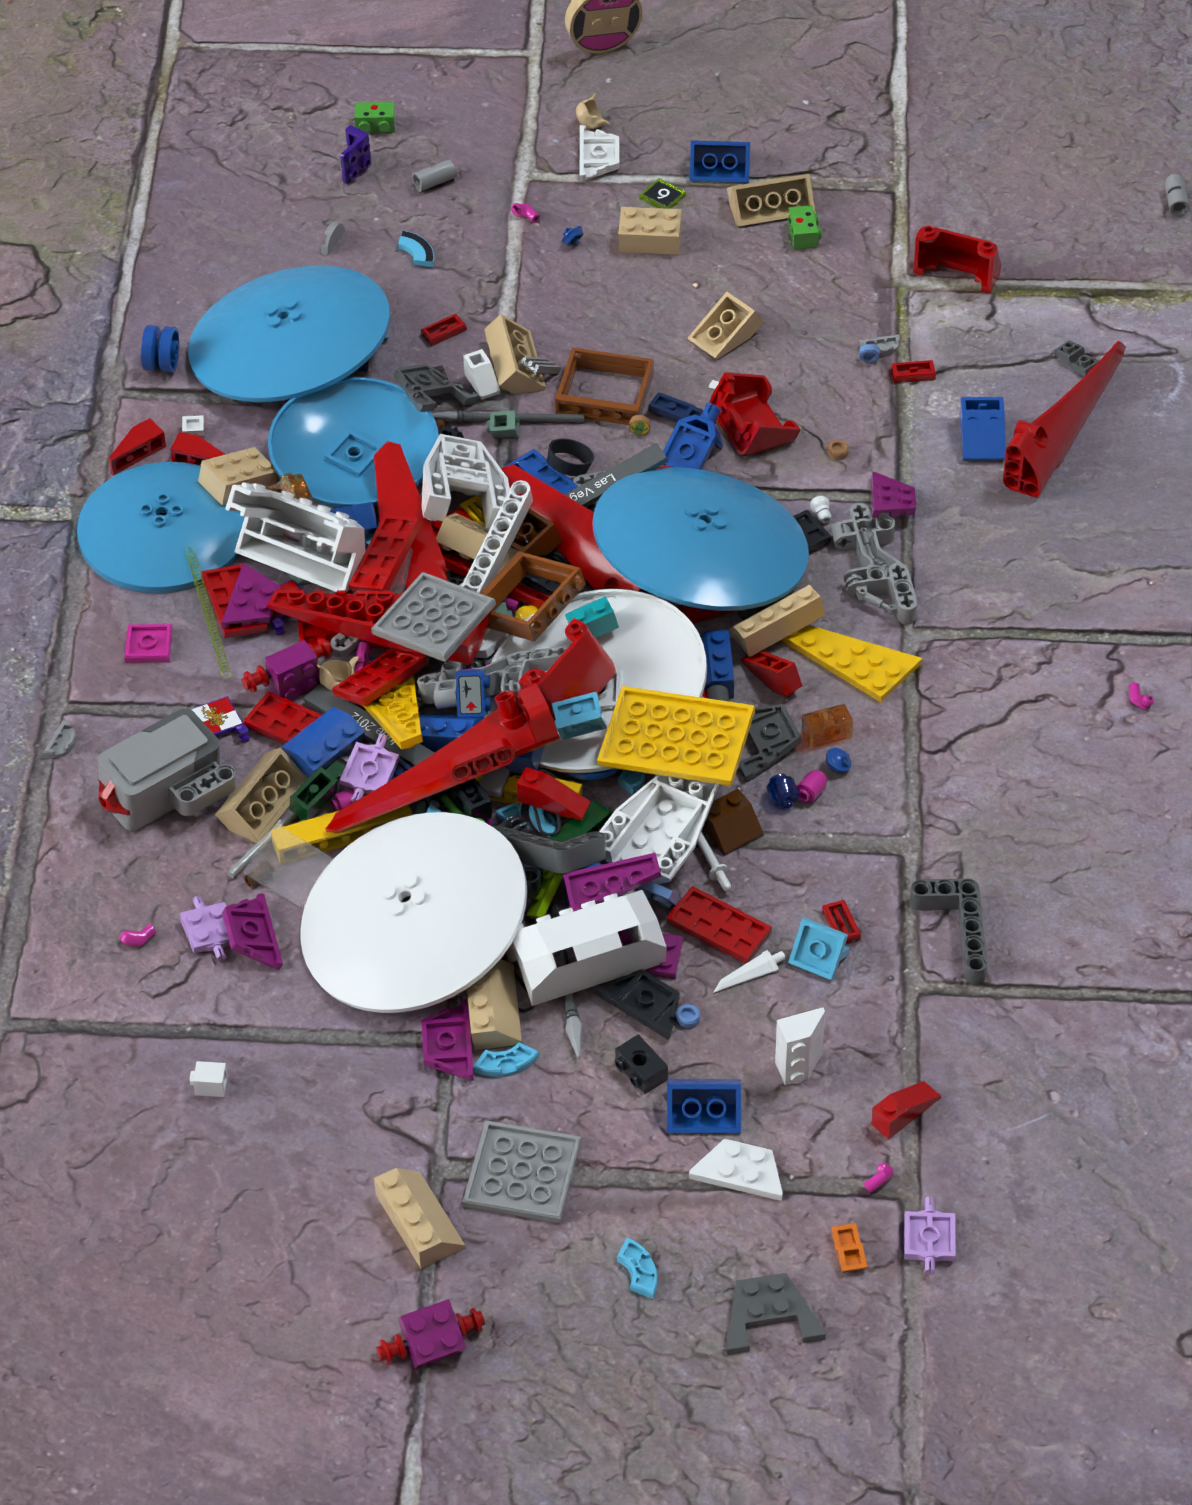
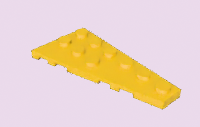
M807 625L780 640L880 703L919 668L923 658L811 625Z
M414 674L406 678L401 684L390 689L386 694L375 699L370 705L363 706L402 750L412 748L416 744L423 742Z

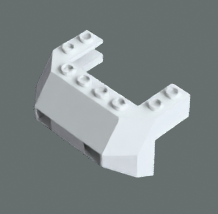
M242 482V485L233 484L225 510L241 512L240 515L245 517L235 553L335 592L337 590H346V592L350 590L348 584L365 554L364 528L357 521L349 519V515L342 512L332 513L330 512L331 508L318 505L316 507L312 505L313 501L300 498L298 500L294 498L293 493L287 491L278 493L267 490L265 486L253 483V485ZM285 529L294 533H302L300 541L296 542L283 537Z
M634 889L620 896L615 893L603 897L604 902L596 904L595 900L581 904V910L573 911L571 907L559 911V917L551 919L549 914L537 918V924L525 928L523 923L520 925L513 942L505 953L509 963L518 961L532 1006L629 975L640 969L645 970L660 965V963L666 961L667 947L658 919L643 890L635 892ZM628 929L632 944L622 947L618 931ZM573 946L577 961L557 968L552 953Z

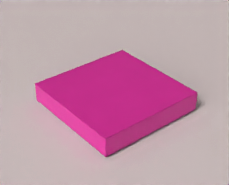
M129 624L125 647V663L170 662L172 624Z

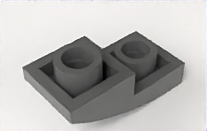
M1070 340L1055 349V354L1067 366L1082 376H1085L1099 362V360L1086 355L1083 346Z

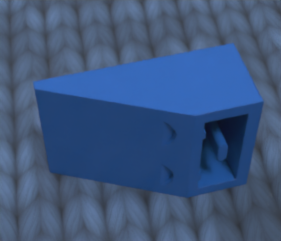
M961 397L959 418L963 461L1005 460V410L1003 397Z

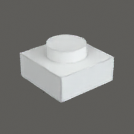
M204 415L183 416L182 433L200 437L204 436Z

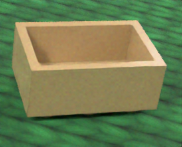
M621 207L618 252L679 255L682 209Z
M255 447L203 460L198 482L223 506L227 505L233 484L242 485V482L253 485V483L265 486L267 490L275 491L278 475L272 464Z

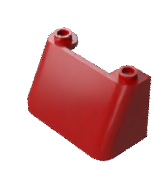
M933 226L920 228L916 235L913 273L923 276L924 271L930 268L936 272L939 265L975 275L974 282L981 283V291L991 294L1001 272L999 252L995 243Z
M724 372L710 398V403L712 404L711 406L716 405L722 410L717 421L739 455L749 456L790 443L797 438L801 431L797 423L788 420L782 426L767 403L772 394V386L765 375Z
M575 618L565 628V635L572 643L547 672L540 669H531L518 681L521 689L537 683L550 709L554 723L556 718L552 703L592 692H597L598 695L616 672L612 659L586 624Z

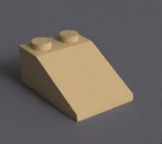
M726 292L687 339L717 360L750 339L763 324V321L755 310L729 292Z

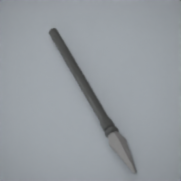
M461 410L458 413L450 411L432 413L435 420L440 419L447 422L458 421V423H462L463 421L490 420V413H473L469 411H464L463 413ZM517 413L519 422L584 423V414Z
M552 904L550 906L552 919L560 916L559 905ZM566 949L557 951L559 967L567 965ZM571 993L564 996L565 1019L567 1021L565 1030L577 1057H580L582 1023L579 1020L574 995Z

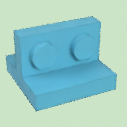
M597 692L552 703L556 718L555 725L563 740L607 728Z
M803 918L788 963L832 980L835 977L839 962L848 956L850 948L845 946L848 934L808 918Z

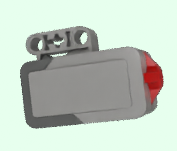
M188 708L174 712L107 749L97 757L99 802L106 811L111 812L125 829L130 831L138 830L174 809L184 816L194 815L231 794L236 788L235 769L231 765H220L218 738L195 712Z

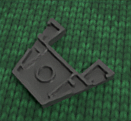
M427 364L396 368L394 377L419 412L434 410L436 402L429 396H440V394L450 393L463 405L477 403L480 397L475 392L471 395L464 391L461 384L450 383L446 375Z
M784 704L755 707L754 717L748 734L759 754L739 762V768L746 782L752 780L802 742L801 736Z
M787 1273L736 1280L726 1345L727 1355L750 1351L746 1328L797 1321L803 1343L825 1340V1330Z

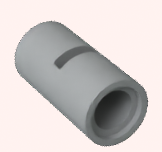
M450 159L435 164L432 168L427 167L412 174L414 185L419 192L457 177L456 168Z
M1173 174L1165 180L1169 210L1174 216H1182L1190 209L1185 179L1182 175Z

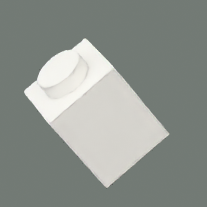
M197 1061L195 1071L190 1073V1085L194 1086L195 1095L225 1096L228 1079L226 1063Z

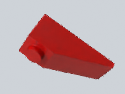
M151 418L132 427L111 454L109 464L112 475L166 447L164 431Z
M182 432L178 433L170 449L172 462H185L200 466L203 460L226 455L200 436Z
M760 651L751 657L746 655L741 658V662L772 692L782 696H790L795 693V690L802 687L796 664L792 661L765 651Z
M526 767L517 782V799L521 803L580 821L583 820L591 805V801L549 774Z
M925 1081L891 1093L872 1108L871 1125L889 1140L940 1100L941 1095Z

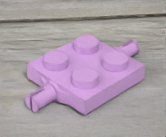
M379 734L375 745H365L356 742L340 778V785L355 789L351 799L352 802L362 798L364 793H371L391 781L400 757L399 754L389 752L384 748L388 740L386 735Z
M195 896L192 901L196 909L180 913V921L193 953L214 951L217 961L221 962V958L224 961L227 956L223 948L230 945L222 915L226 904L222 902L205 906L202 897L198 896L197 899V896Z
M926 1197L924 1199L925 1210L918 1212L905 1211L904 1260L925 1261L924 1273L929 1275L930 1266V1275H934L935 1262H955V1213H942L935 1210V1198L931 1197L929 1205V1197Z

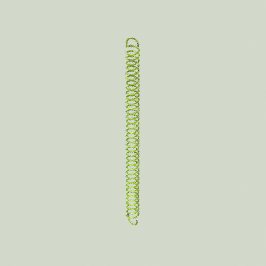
M196 557V559L190 560V562H189L191 572H192V570H193L194 567H197V566H192L193 564H196L197 562L191 563L192 561L197 560V557ZM202 573L198 576L193 575L196 588L199 583H204L203 581L197 582L200 579H195L196 577L202 576ZM197 588V592L200 598L199 600L203 608L202 610L206 612L204 613V617L206 620L207 627L209 623L215 622V624L212 625H216V627L214 628H217L215 618L213 621H208L212 618H207L205 616L208 612H212V614L210 615H213V609L211 608V602L209 601L210 599L208 597L204 598L208 599V601L202 602L201 597L208 595H200L204 592H199L202 589ZM209 630L214 650L218 645H222L219 648H223V644H215L220 640L214 641L220 638L219 631L213 635L212 633L216 631ZM215 650V654H216L217 660H218V658H219L220 655H225L224 657H221L220 659L226 658V654H224V653H223V654H218V653H216V650ZM218 660L220 670L221 668H229V664H221L224 661H220L219 663Z

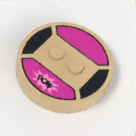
M572 0L565 14L566 30L574 44L581 50L588 53H606L621 47L634 36L642 21V6L639 0Z

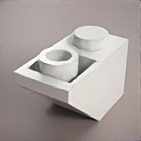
M483 349L463 355L464 374L480 396V399L483 400L500 394V388L492 364Z

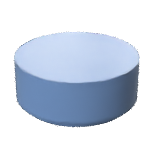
M874 344L863 345L859 349L860 360L866 363L878 361L880 358V348Z
M690 1004L680 1006L676 1011L677 1024L685 1029L696 1027L700 1022L699 1009Z

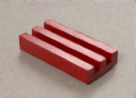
M455 313L420 330L421 335L425 336V340L429 341L431 346H434L467 331V327Z
M933 360L891 363L894 383L936 380Z
M845 900L822 905V912L829 927L839 931L830 912L831 909L841 931L848 934L847 944L852 943L853 939H856V941L861 940V934ZM837 907L841 908L852 933L848 932Z

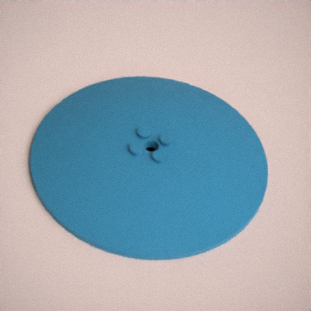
M303 266L273 272L234 289L216 302L203 315L190 337L188 346L189 363L196 378L206 388L230 399L247 402H272L308 395L344 379L373 356L381 346L389 329L391 313L388 299L384 291L372 279L364 274L342 267Z
M681 467L656 468L651 471L634 473L611 485L602 494L594 510L592 521L594 537L607 561L622 576L643 590L681 605L721 611L745 610L764 606L781 599L794 590L803 578L809 558L808 543L800 525L789 511L758 488L720 473Z

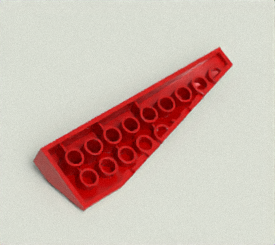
M276 590L267 603V608L336 633H342L349 637L394 649L425 655L372 634L371 628L403 593L393 594V591H356V594H347L346 590H337L336 593H325L324 590H315L312 593H305L304 590ZM492 610L447 660L472 664L480 650Z

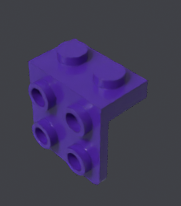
M352 125L345 129L347 149L340 155L342 179L345 184L356 179L360 173L371 165L369 134Z

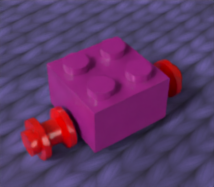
M322 637L317 639V644L314 646L309 643L307 644L305 640L265 657L266 670L259 665L256 667L255 673L244 672V678L241 679L242 684L247 691L250 690L252 693L256 692L257 686L262 684L265 687L268 686L272 693L290 701L294 700L296 697L312 691L320 684L317 667L318 658L323 656L325 659H329L331 652H333L332 646L328 640H324Z
M447 1299L400 1316L398 1323L404 1340H402L400 1334H396L394 1341L389 1343L384 1339L379 1340L380 1346L376 1347V1351L380 1361H385L389 1365L392 1363L393 1357L400 1356L402 1359H406V1350H408L414 1368L417 1369L463 1353L466 1349L463 1338L467 1337V1331L474 1329L477 1333L482 1332L485 1320L482 1312L476 1311L474 1307L470 1308L469 1315L462 1317L459 1313L454 1314L450 1300Z

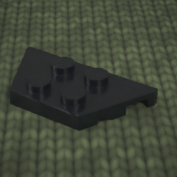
M643 969L635 971L629 976L617 978L615 983L606 987L599 985L595 988V994L665 1039L669 1040L671 1038L680 1000V992Z

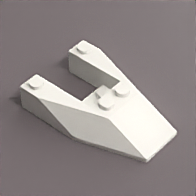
M444 434L439 435L423 466V518L431 521H443L451 501L450 492H463L466 495H479L481 497L486 529L490 530L510 487L507 476L481 441Z

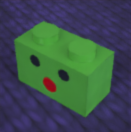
M394 102L355 103V127L365 133L395 132Z
M813 205L789 207L788 224L794 250L818 248V239H821L822 234L821 227H817L819 224L818 214H814Z

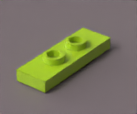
M544 869L540 893L533 897L534 899L526 916L532 919L545 916L564 873H556Z

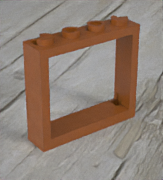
M572 347L555 398L556 414H584L585 419L629 425L630 419L633 416L642 414L654 375V359ZM577 367L644 377L636 405L569 395Z
M518 551L480 592V594L494 598L496 601V605L490 614L487 628L535 642L586 585L581 569ZM527 574L562 583L528 621L493 612Z

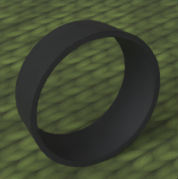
M559 438L550 442L547 462L554 470L569 476L587 473L594 460V454L589 447L576 440ZM566 453L582 460L584 464L564 461L555 454Z

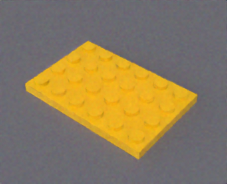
M622 686L597 759L598 766L732 786L754 717L755 707L754 705Z

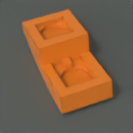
M852 1223L831 1227L832 1238L842 1273L867 1269V1261L863 1243L860 1242L857 1224Z

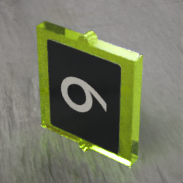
M658 178L653 184L647 186V189L639 195V199L656 208L671 209L678 205V202L686 196V192Z

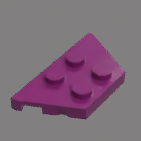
M872 471V517L879 518L880 513L889 512L890 517L915 515V488Z
M243 564L225 611L221 628L227 629L229 624L241 623L242 626H250L255 623H270L274 610L267 608V603L274 592L281 589V586L247 564Z
M264 893L258 894L252 900L244 899L238 904L226 906L222 915L231 950L271 968L280 970L283 962Z
M464 999L461 1001V1005L451 1010L446 1008L437 1015H431L421 1020L424 1066L473 1081L468 999Z

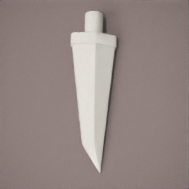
M768 950L762 952L761 955L721 979L713 993L779 971L777 963L786 960L784 953L780 951L771 955Z

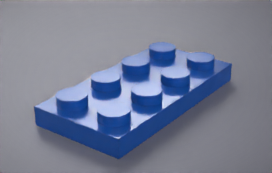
M535 449L508 464L516 465L562 494H566L579 487L565 474L554 470L548 464L547 459Z

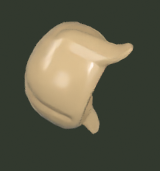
M596 92L591 98L583 100L576 107L579 123L585 125L588 130H595L603 125H610L608 121L602 118L595 103Z
M356 656L349 662L329 660L321 666L317 665L319 667L320 683L332 691L334 686L354 674L355 664L359 657Z

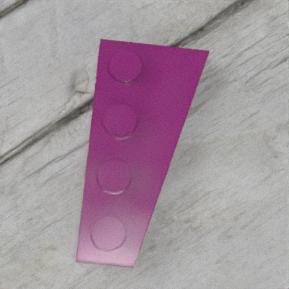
M655 852L572 871L563 875L570 907L573 908V911L582 909L581 904L595 900L596 904L604 902L603 897L615 893L620 896L661 877V872Z

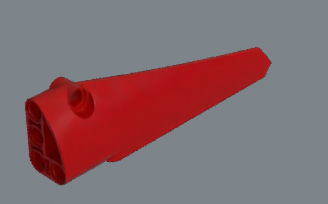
M1117 341L1070 391L1032 423L1023 420L1017 422L1013 438L1005 451L1003 484L1008 489L1031 497H1038L1054 470L1061 465L1122 361L1126 349L1122 342Z
M387 441L374 455L380 522L384 514L419 517L423 522L388 591H393V594L404 593L422 572L449 582L446 564L430 521L427 518H423L422 500L400 444Z
M514 464L501 468L508 478L510 488L513 483L520 480L526 481L530 485L533 497L530 509L554 523L563 540L555 548L572 566L581 569L583 577L595 590L624 589L658 597L629 581L607 561L594 537L592 523L594 512Z
M537 683L518 690L517 698L514 691L511 690L499 693L495 697L498 706L497 710L425 760L336 812L325 830L327 832H340L509 765L518 756L560 740L550 709Z

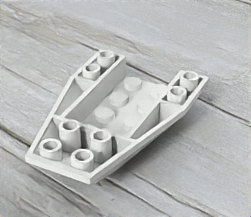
M662 775L655 776L619 806L599 831L605 834V860L608 863L656 852L661 877L651 882L658 885L670 882L694 850L719 784Z

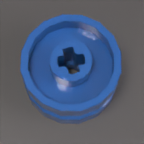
M147 325L145 327L141 344L143 370L156 371L160 366L162 372L174 373L176 371L180 348L178 328L165 326L161 332L159 326Z

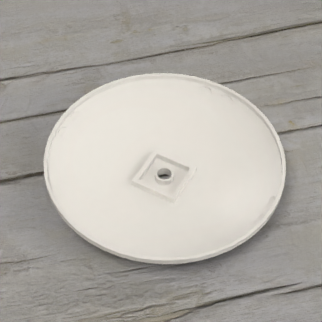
M624 589L594 590L577 594L535 642L508 635L495 653L491 663L515 652L559 646L569 647L572 641L568 640L565 635V628L568 625L565 614L604 596L609 601L619 628L596 638L612 659L616 669L615 675L603 688L605 690L598 694L602 715L607 728L565 740L560 736V740L545 746L539 767L569 773H589L613 769L611 767L598 766L597 759L622 686L702 697L707 677V658L700 635L685 614L665 600L643 592ZM535 613L525 619V621H528ZM501 692L487 696L491 697L492 703L491 711H488V714L498 709L495 697Z
M446 812L415 814L388 822L369 831L347 846L333 859L320 875L309 894L302 915L300 937L302 953L310 972L319 985L332 997L351 1007L371 1012L399 1013L418 1010L438 1004L459 994L481 979L495 966L505 954L519 930L527 901V881L521 860L511 843L494 827L473 817ZM411 896L409 901L401 902L403 898Z

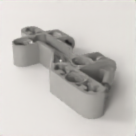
M855 503L850 508V519L838 521L831 526L835 547L839 550L856 549L861 567L851 569L844 574L843 578L847 587V593L849 596L857 597L859 601H866L878 608L883 607L890 614L895 613L897 620L902 624H912L916 620L917 599L909 570L906 565L880 548V545H887L893 542L895 521L889 516L873 518L866 504ZM889 594L892 604L887 605L884 603V600L874 595Z
M568 646L515 652L484 667L472 669H486V675H490L491 684L490 688H487V696L511 690L514 691L517 698V691L521 690L518 681L531 669H540L547 672ZM448 661L442 666L440 673L427 674L418 678L417 684L422 702L426 704L435 703L437 709L457 707L456 672L459 669H463L462 663Z

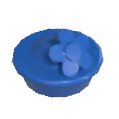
M582 226L570 229L567 227L563 233L562 243L568 246L575 243L578 244L584 235Z
M831 748L827 751L825 762L830 770L842 773L850 769L851 759L849 753L839 748Z

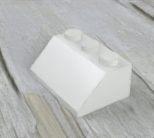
M824 1008L777 1020L775 1064L785 1086L807 1080L823 1054Z

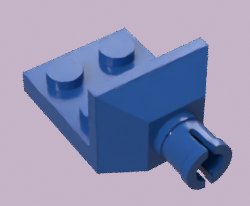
M706 403L702 415H692L678 420L663 450L668 460L667 463L663 464L664 466L702 470L713 446L722 450V439L719 429L715 425L722 411L719 407Z

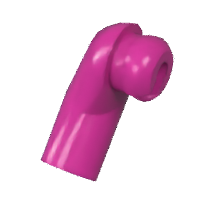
M514 203L511 206L512 213L517 217H528L533 223L538 222L540 219V215L529 204Z
M1133 682L1129 684L1130 702L1143 710L1151 708V705L1154 703L1153 697H1149L1148 694L1142 696L1138 683Z
M148 924L141 931H124L120 935V941L128 946L141 947L156 933V930L152 925Z
M883 1162L877 1166L878 1173L863 1183L870 1194L893 1176V1168L889 1167L888 1163Z

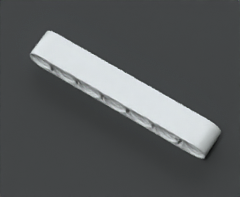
M516 481L511 486L462 587L480 593L497 575L533 501L530 485L526 481Z

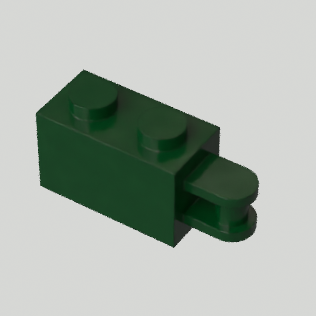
M334 762L326 770L320 767L290 796L289 810L302 820L312 819L337 793L338 783L344 771L343 765L339 762Z

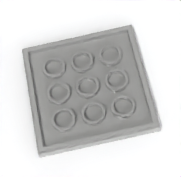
M422 572L371 630L372 634L446 662L494 608L496 601L494 598Z
M485 1120L463 1198V1207L561 1223L582 1137Z

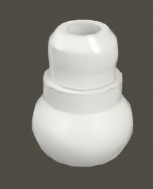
M825 496L813 498L810 502L811 511L818 517L819 522L823 524L830 522L832 516L830 514V501Z

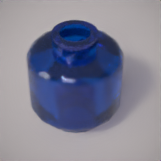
M782 773L769 779L766 790L771 804L775 807H781V809L793 807L794 802L799 798L794 778Z

